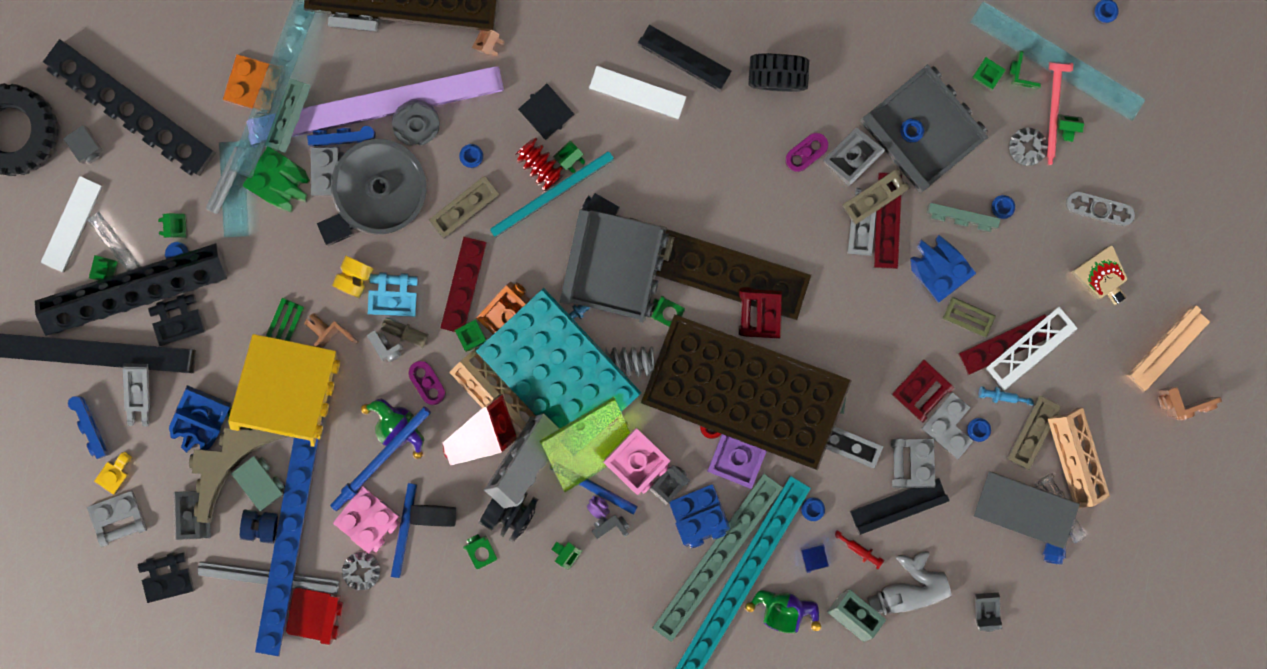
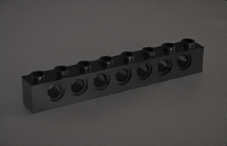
M61 39L57 41L44 59L43 63L48 66L46 70L56 78L61 75L67 79L65 84L75 92L79 89L86 93L84 98L95 106L98 103L106 108L103 112L115 120L119 117L125 122L122 125L133 134L138 131L144 136L142 141L152 148L155 145L163 150L161 155L171 162L174 159L182 164L180 168L190 176L193 173L200 176L215 156L216 152ZM75 62L76 70L68 74L66 72L67 64ZM93 75L96 80L95 84L87 88L85 80L88 76ZM112 89L115 93L114 99L106 102L104 94L107 90ZM132 103L134 106L133 113L125 116L123 113L124 106ZM151 117L153 126L148 130H144L142 127L143 120ZM170 131L172 133L171 142L163 144L161 141L162 134ZM185 145H189L192 150L191 155L187 158H183L180 154L181 148Z
M215 243L35 300V315L45 336L57 334L63 330L83 326L86 323L105 319L120 312H127L142 305H149L161 299L171 298L180 293L194 291L199 287L219 283L227 279L226 265Z

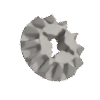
M1029 127L1018 130L1012 136L1009 143V150L1013 159L1019 164L1026 166L1039 163L1045 157L1048 147L1045 136L1039 130ZM1034 138L1032 146L1037 152L1030 150L1023 155L1025 146L1020 141L1027 143Z
M354 553L344 562L342 567L343 579L353 589L367 590L374 586L379 579V563L368 553ZM357 561L362 568H371L368 572L364 573L365 581H363L360 575H352L358 569Z

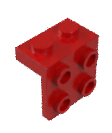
M302 588L294 589L286 627L287 634L320 640L321 644L330 645L333 640H337L339 626L336 625L337 616L341 617L344 604V602H340L341 595Z

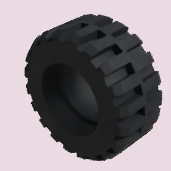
M3 83L0 84V111L6 108H17L23 111L29 117L31 133L27 143L18 151L3 152L0 150V174L7 176L29 174L30 170L39 169L44 160L48 161L51 157L49 154L51 149L55 150L57 143L54 140L55 136H58V128L55 126L57 118L52 113L50 104L38 93L17 84L7 85Z

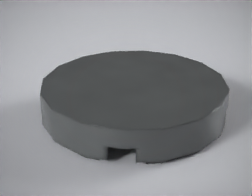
M424 101L406 102L399 106L393 114L392 126L394 134L401 142L407 145H424L433 140L439 131L438 113L433 106Z

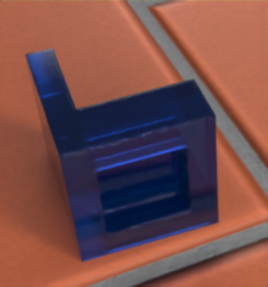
M823 543L800 548L806 573L829 566Z

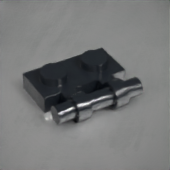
M184 294L179 295L175 300L168 302L160 301L156 303V306L148 308L151 317L159 315L161 319L159 322L152 323L159 346L206 332L199 309L189 311L188 305L196 303L194 294L187 296ZM180 308L181 315L169 318L168 311Z
M175 552L169 553L167 557L159 559L149 558L146 559V562L138 564L139 573L149 571L151 577L141 580L147 603L195 591L189 568L179 569L178 563L186 562L184 552L175 554ZM170 566L171 573L159 575L158 568Z

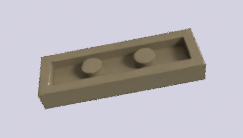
M483 176L430 218L429 221L445 239L500 194L488 179Z
M1039 395L1007 459L1030 470L1050 430L1048 419L1058 415L1062 406Z

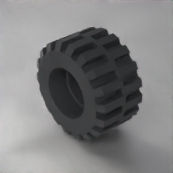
M761 53L750 56L748 85L754 89L769 91H804L808 89L810 60L803 56Z

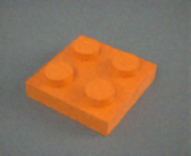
M237 54L223 100L269 114L283 68Z

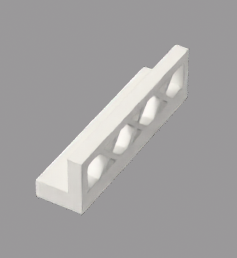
M1058 307L986 369L1004 392L1078 328L1062 309ZM1057 314L1067 324L1060 331L1050 330L1051 319ZM1047 324V329H1041L1044 325ZM1036 332L1047 333L1046 343L1042 346L1032 345V335ZM1050 333H1055L1056 335L1049 340ZM1029 339V345H1024L1023 343ZM1018 347L1029 348L1028 358L1025 361H1014V351ZM1031 348L1038 349L1031 355ZM1011 354V360H1004ZM999 363H1010V373L1001 379L993 368ZM1013 364H1020L1013 370Z

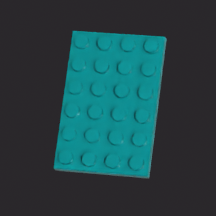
M545 288L538 292L476 350L482 359L536 416L545 414L563 432L559 441L572 455L642 393Z

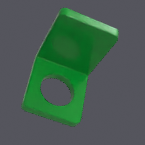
M1019 51L1016 60H1012L1009 74H1013L1011 84L1033 89L1041 88V83L1018 79L1024 51Z
M661 296L660 300L655 298L652 303L651 318L670 327L672 321L664 319L663 310L667 307H673L677 315L682 317L685 308Z
M477 534L466 540L468 544L463 548L467 550L476 569H480L497 560L486 535L480 537ZM480 547L486 548L489 552V557L485 561H479L475 557V551Z

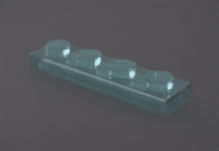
M243 141L219 142L221 175L234 148L240 147L244 149ZM245 159L222 204L225 238L249 236L247 190L242 186L246 181Z

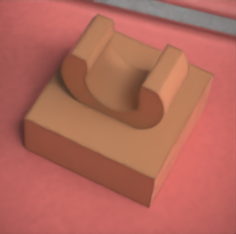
M493 30L480 31L472 48L486 55L497 56L499 53L494 51L493 47L495 43L503 45L504 41L498 38L500 34Z

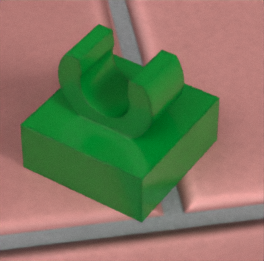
M985 57L972 78L992 91L1005 72V69Z
M1059 114L1058 128L1063 130V140L1073 142L1075 132L1083 133L1084 121L1082 117Z
M571 141L553 156L565 170L569 169L572 173L576 172L572 165L577 160L583 165L585 164V160L581 157L584 154Z
M168 213L163 214V217L158 219V222H163V231H159V235L164 238H186L185 214Z
M94 255L89 278L101 280L116 275L119 261Z
M476 319L454 330L465 352L487 341Z
M556 542L551 549L559 555L555 562L567 570L571 568L582 553L581 549L570 542L566 546Z

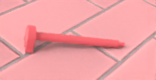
M1049 62V70L1054 71L1047 148L1049 165H1053V158H1055L1062 71H1073V63Z

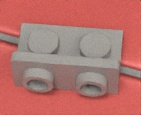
M336 12L328 17V26L378 32L379 19H373L372 16L365 15L353 17L347 13Z
M339 147L311 148L312 196H332V173L338 160L344 154V152H340Z
M374 330L367 335L381 360L392 362L402 355L400 351L404 348L400 343L389 350L387 349L390 344L382 332L378 334Z

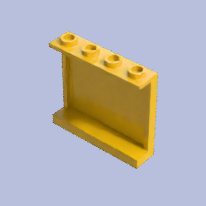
M252 334L228 420L230 429L240 431L241 427L309 440L311 446L314 447L316 439L320 440L322 436L323 425H320L322 417L326 418L329 408V404L326 403L328 395L332 396L335 382H332L334 374H338L340 360H337L336 351Z

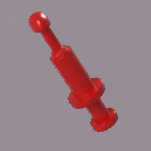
M836 530L835 537L847 543L849 549L864 558L862 562L865 563L866 560H869L877 566L876 569L880 568L885 560L872 555L873 549L867 550L856 541L848 540L841 535L840 531Z

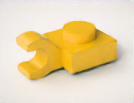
M125 451L121 452L115 464L110 461L105 464L94 482L113 495L116 494L129 475L123 470L132 456Z

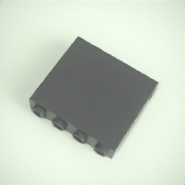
M928 64L860 120L919 193L926 190L988 138L986 127L980 121L976 122L971 117V109L964 102L961 104L957 100V93L949 84L946 86L940 79L942 75L934 66L930 67ZM908 119H917L924 127V134L917 142H907L901 136V125ZM910 126L908 133L910 135L916 134L917 129L914 126Z
M580 209L560 303L568 305L574 303L640 319L639 322L643 323L652 314L653 304L650 303L652 294H656L659 281L655 280L657 271H661L664 257H660L662 248H666L669 234H666L667 227L593 209Z

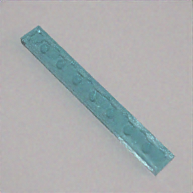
M294 0L229 168V170L251 179L315 12L304 11V0Z
M984 1L970 21L974 26L1017 52L1024 51V56L1049 70V62L1073 63V71H1062V79L1131 121L1135 118L1145 101L1142 97Z

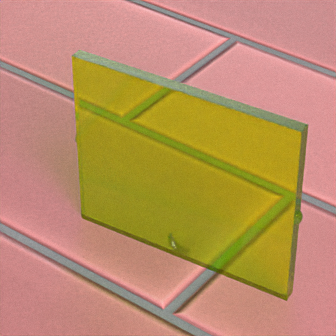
M614 397L539 441L551 464L550 468L553 469L564 492L607 468L603 461L630 434L627 426L628 423L625 421Z

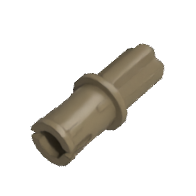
M388 317L384 319L381 325V330L401 338L400 341L406 340L421 348L424 347L429 334L409 327L410 324L404 325Z

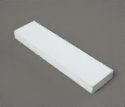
M596 66L589 89L678 120L686 100V96Z
M79 176L40 263L64 273L103 186Z

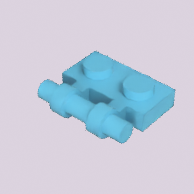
M387 272L370 275V284H379L378 291L369 290L368 314L416 317L417 293L408 292V285L417 286L418 276H409L408 273H401V276L387 275ZM387 284L400 285V292L386 291Z

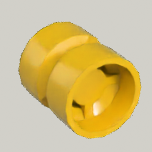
M345 255L340 266L342 273L336 275L332 286L360 298L365 288L363 282L369 279L374 268Z

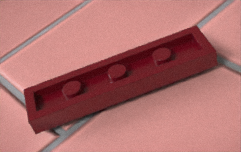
M878 173L877 182L890 173ZM892 181L887 184L891 192L897 189ZM901 195L876 211L873 268L898 269Z
M463 237L441 329L455 332L454 330L467 324L487 242Z
M1043 314L958 353L967 375L988 367L1044 320L1046 315ZM1047 324L1044 325L1041 329H1047ZM1036 332L1032 335V345L1046 340L1047 333ZM1050 333L1049 338L1053 337L1055 334ZM1029 339L1025 341L1023 344L1029 345ZM1018 347V348L1014 351V354H1016V353H1018V352H1020V351H1022V350H1025V349H1027V348Z

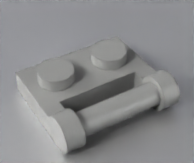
M892 439L891 447L894 448V479L892 480V487H935L934 439ZM903 448H910L911 479H904Z
M133 491L87 507L101 547L107 546L109 542L135 532L142 533L147 531ZM133 516L135 523L105 533L104 526Z

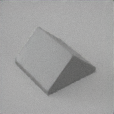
M856 127L823 161L849 187L885 150Z

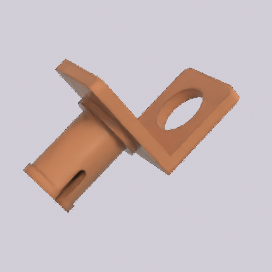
M315 313L309 316L315 324L308 319L304 323L319 336L313 345L314 347L324 348L338 331L343 333L353 343L357 344L359 342L339 323L334 321L328 326Z

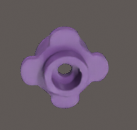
M593 496L589 500L587 509L597 519L606 517L610 513L607 502L601 497Z

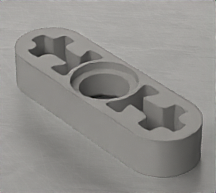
M1074 192L1066 199L1067 209L1078 215L1119 226L1129 225L1135 218L1133 208L1120 202L1083 192ZM1079 196L1081 202L1089 203V199H1092L1093 201L1089 205V213L1085 212L1087 209L1085 206H1079L1075 209V204L1071 203V200ZM1097 202H1102L1107 207V211L1103 216H1099L1094 212V206ZM1112 205L1115 206L1113 211L1121 212L1123 209H1126V214L1129 215V218L1124 219L1122 222L1120 221V216L1113 214L1112 219H1109Z

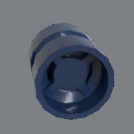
M244 509L240 523V540L254 541L258 538L262 543L274 544L278 526V513L264 512L262 515H259L258 511ZM255 522L259 523L258 531L254 530Z

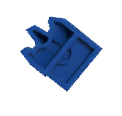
M940 235L935 239V247H931L921 239L917 247L923 257L910 258L911 271L924 284L938 303L976 274L962 254Z
M187 385L169 425L171 438L184 437L181 448L186 453L197 443L200 445V450H209L220 432L231 403Z

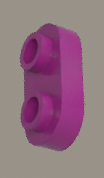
M813 133L806 137L787 153L785 159L787 167L794 172L805 170L827 151L828 141L826 137L820 133ZM812 142H819L820 148L814 150L811 146ZM793 157H801V164H794Z
M424 361L413 363L409 368V378L422 399L430 405L441 403L445 398V388L432 367ZM420 368L425 370V376L422 378L417 376V370ZM432 388L438 391V395L435 398L429 395V391Z

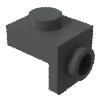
M672 465L662 476L656 479L649 490L667 505L690 480L686 477L687 474L682 468Z
M614 514L609 519L602 517L593 524L595 528L592 530V533L597 539L615 526L619 528L624 537L629 535L627 529L630 526L623 516L618 518Z
M999 592L975 594V619L979 631L991 632L1002 629Z

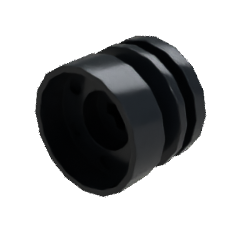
M533 496L529 505L524 504L523 500L518 506L503 508L492 498L479 524L490 530H493L499 523L503 524L500 535L504 537L508 528L514 530L509 538V541L514 543L524 533L534 516L539 499Z

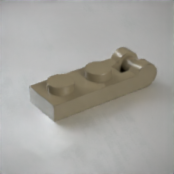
M898 168L842 205L855 225L910 189L908 183H904L900 177L901 173ZM891 181L897 188L893 192H891L889 187L887 186V184Z

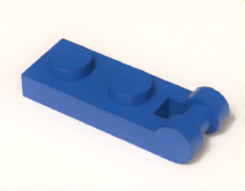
M364 126L360 131L351 132V128L337 129V133L327 134V130L313 131V135H308L307 139L310 147L352 144L375 139L376 132L370 126Z
M81 396L71 397L68 400V407L76 411L79 421H77L80 432L86 434L89 443L86 445L91 456L95 455L96 459L108 456L109 452L85 398Z

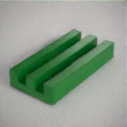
M282 298L266 337H272L286 304L289 307L275 339H281L293 308L298 310L285 338V341H291L305 307Z

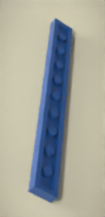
M294 438L256 643V653L280 656L319 439H316L314 447L311 446L309 440Z

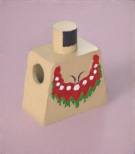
M1112 245L1107 246L1071 271L1096 299H1101L1108 295L1113 304L1117 305L1127 298L1119 286L1128 279Z

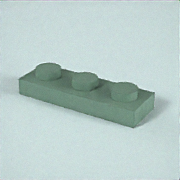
M290 78L265 146L284 153L286 152L295 126L299 121L303 105L308 98L310 85Z
M934 203L928 204L926 212L932 215L931 219L945 222V219L949 218L955 220L954 224L968 227L969 223L978 225V230L986 232L999 228L1000 218Z

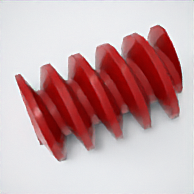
M533 138L515 155L520 154L517 158L518 163L526 161L523 166L524 170L532 168L530 172L531 177L539 175L536 183L545 182L542 190L547 191L564 176L560 175L563 167L554 168L553 166L557 160L548 161L550 152L541 154L544 146L535 147L537 138Z

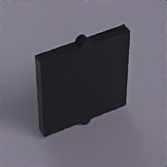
M545 84L537 93L531 94L530 99L518 109L545 140L558 129L561 130L563 128L562 125L575 115L548 84Z

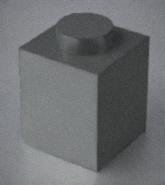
M84 125L63 138L77 160L83 164L85 162L87 164L94 162L100 157L99 153L103 151L88 127Z

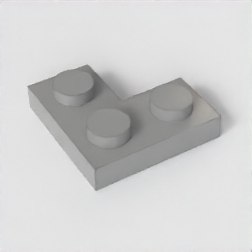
M951 392L921 429L954 457L959 459L972 444L973 440L957 428L956 425L971 407Z

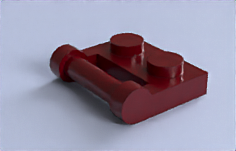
M750 287L740 288L741 325L738 328V334L745 337L780 339L782 291L757 290ZM751 299L757 300V327L750 325Z
M923 359L891 395L923 423L927 419L926 416L948 392L951 393L955 388ZM937 381L941 385L940 388L918 409L915 404Z

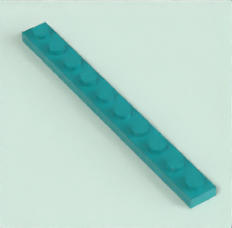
M791 476L788 478L675 669H703L809 493L810 487Z

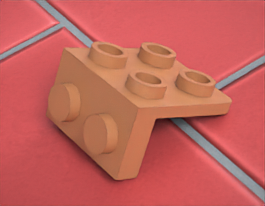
M1177 387L1159 390L1161 396H1158L1159 404L1163 410L1166 409L1168 417H1176L1177 420H1186L1194 417L1195 411L1208 412L1218 408L1217 403L1222 402L1221 397H1210L1184 406Z

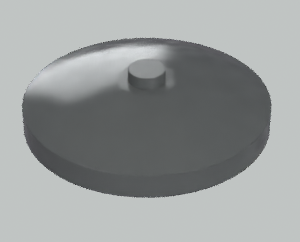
M371 139L354 145L340 157L332 173L331 194L337 211L352 227L369 234H389L404 228L419 214L426 197V178L420 162L406 147L387 139Z

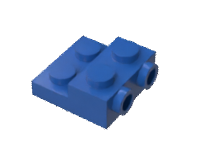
M713 484L672 500L669 503L677 522L675 524L683 545L686 547L690 546L691 549L704 544L703 540L710 537L713 540L726 535L725 531L731 529Z

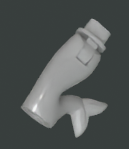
M925 551L917 554L914 558L906 555L896 556L901 565L911 573L914 579L922 583L924 587L898 583L884 588L882 592L877 591V595L867 598L869 606L879 614L887 615V612L893 614L924 608L951 597L952 594L945 572H929L924 569L930 554Z

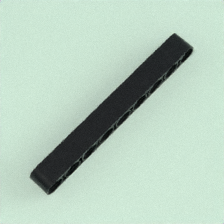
M0 334V358L123 368L124 363L148 364V370L194 373L196 350Z

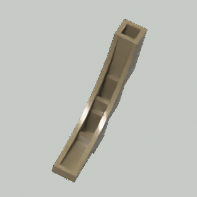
M224 428V433L220 434L219 440L220 447H223L222 452L194 449V453L189 458V468H192L193 474H201V479H198L196 484L199 502H196L194 507V516L197 517V522L211 523L215 502L221 487L232 470L245 457L266 444L290 436L256 429H240V431Z

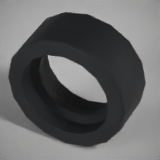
M411 505L410 524L453 527L456 524V507Z

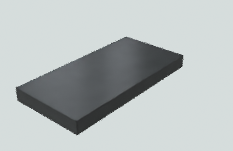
M989 471L974 517L1065 549L1080 503Z

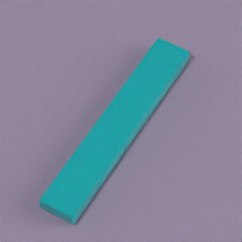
M610 152L601 155L490 228L491 233L497 238L614 161L613 156Z

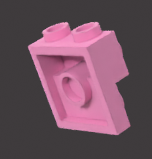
M636 427L603 461L637 495L640 492L643 494L647 492L653 485L651 481L657 475L662 476L669 468L668 463L670 462L669 458Z
M362 486L333 524L369 554L372 550L377 552L385 541L382 538L387 531L392 534L400 524L397 521L400 515Z

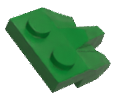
M267 146L242 186L276 208L292 212L291 199L307 202L308 194L299 186L310 182V179L305 169Z

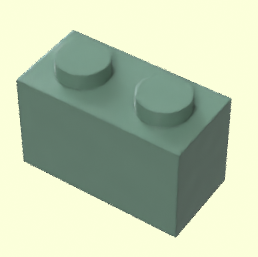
M253 456L232 472L231 475L258 510L263 511L284 495L283 488L285 485L278 476L273 477L268 471L270 466L263 457Z
M851 590L841 593L827 611L863 642L873 639L886 621L883 616Z

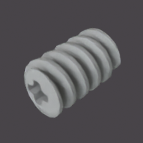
M616 347L612 348L611 354L606 349V355L622 372L625 370L628 377H631L633 370H635L637 377L641 376L642 370L645 371L646 376H650L651 371L654 370L653 347H650L649 353L646 352L645 347H641L639 354H637L635 347L631 348L630 354L627 353L625 347H622L620 354H618Z

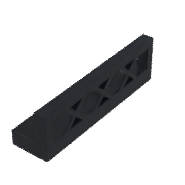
M650 24L638 41V47L718 92H721L732 72L730 69Z
M940 478L935 479V487L910 488L851 510L850 513L857 532L861 535L944 504L950 500L944 492Z

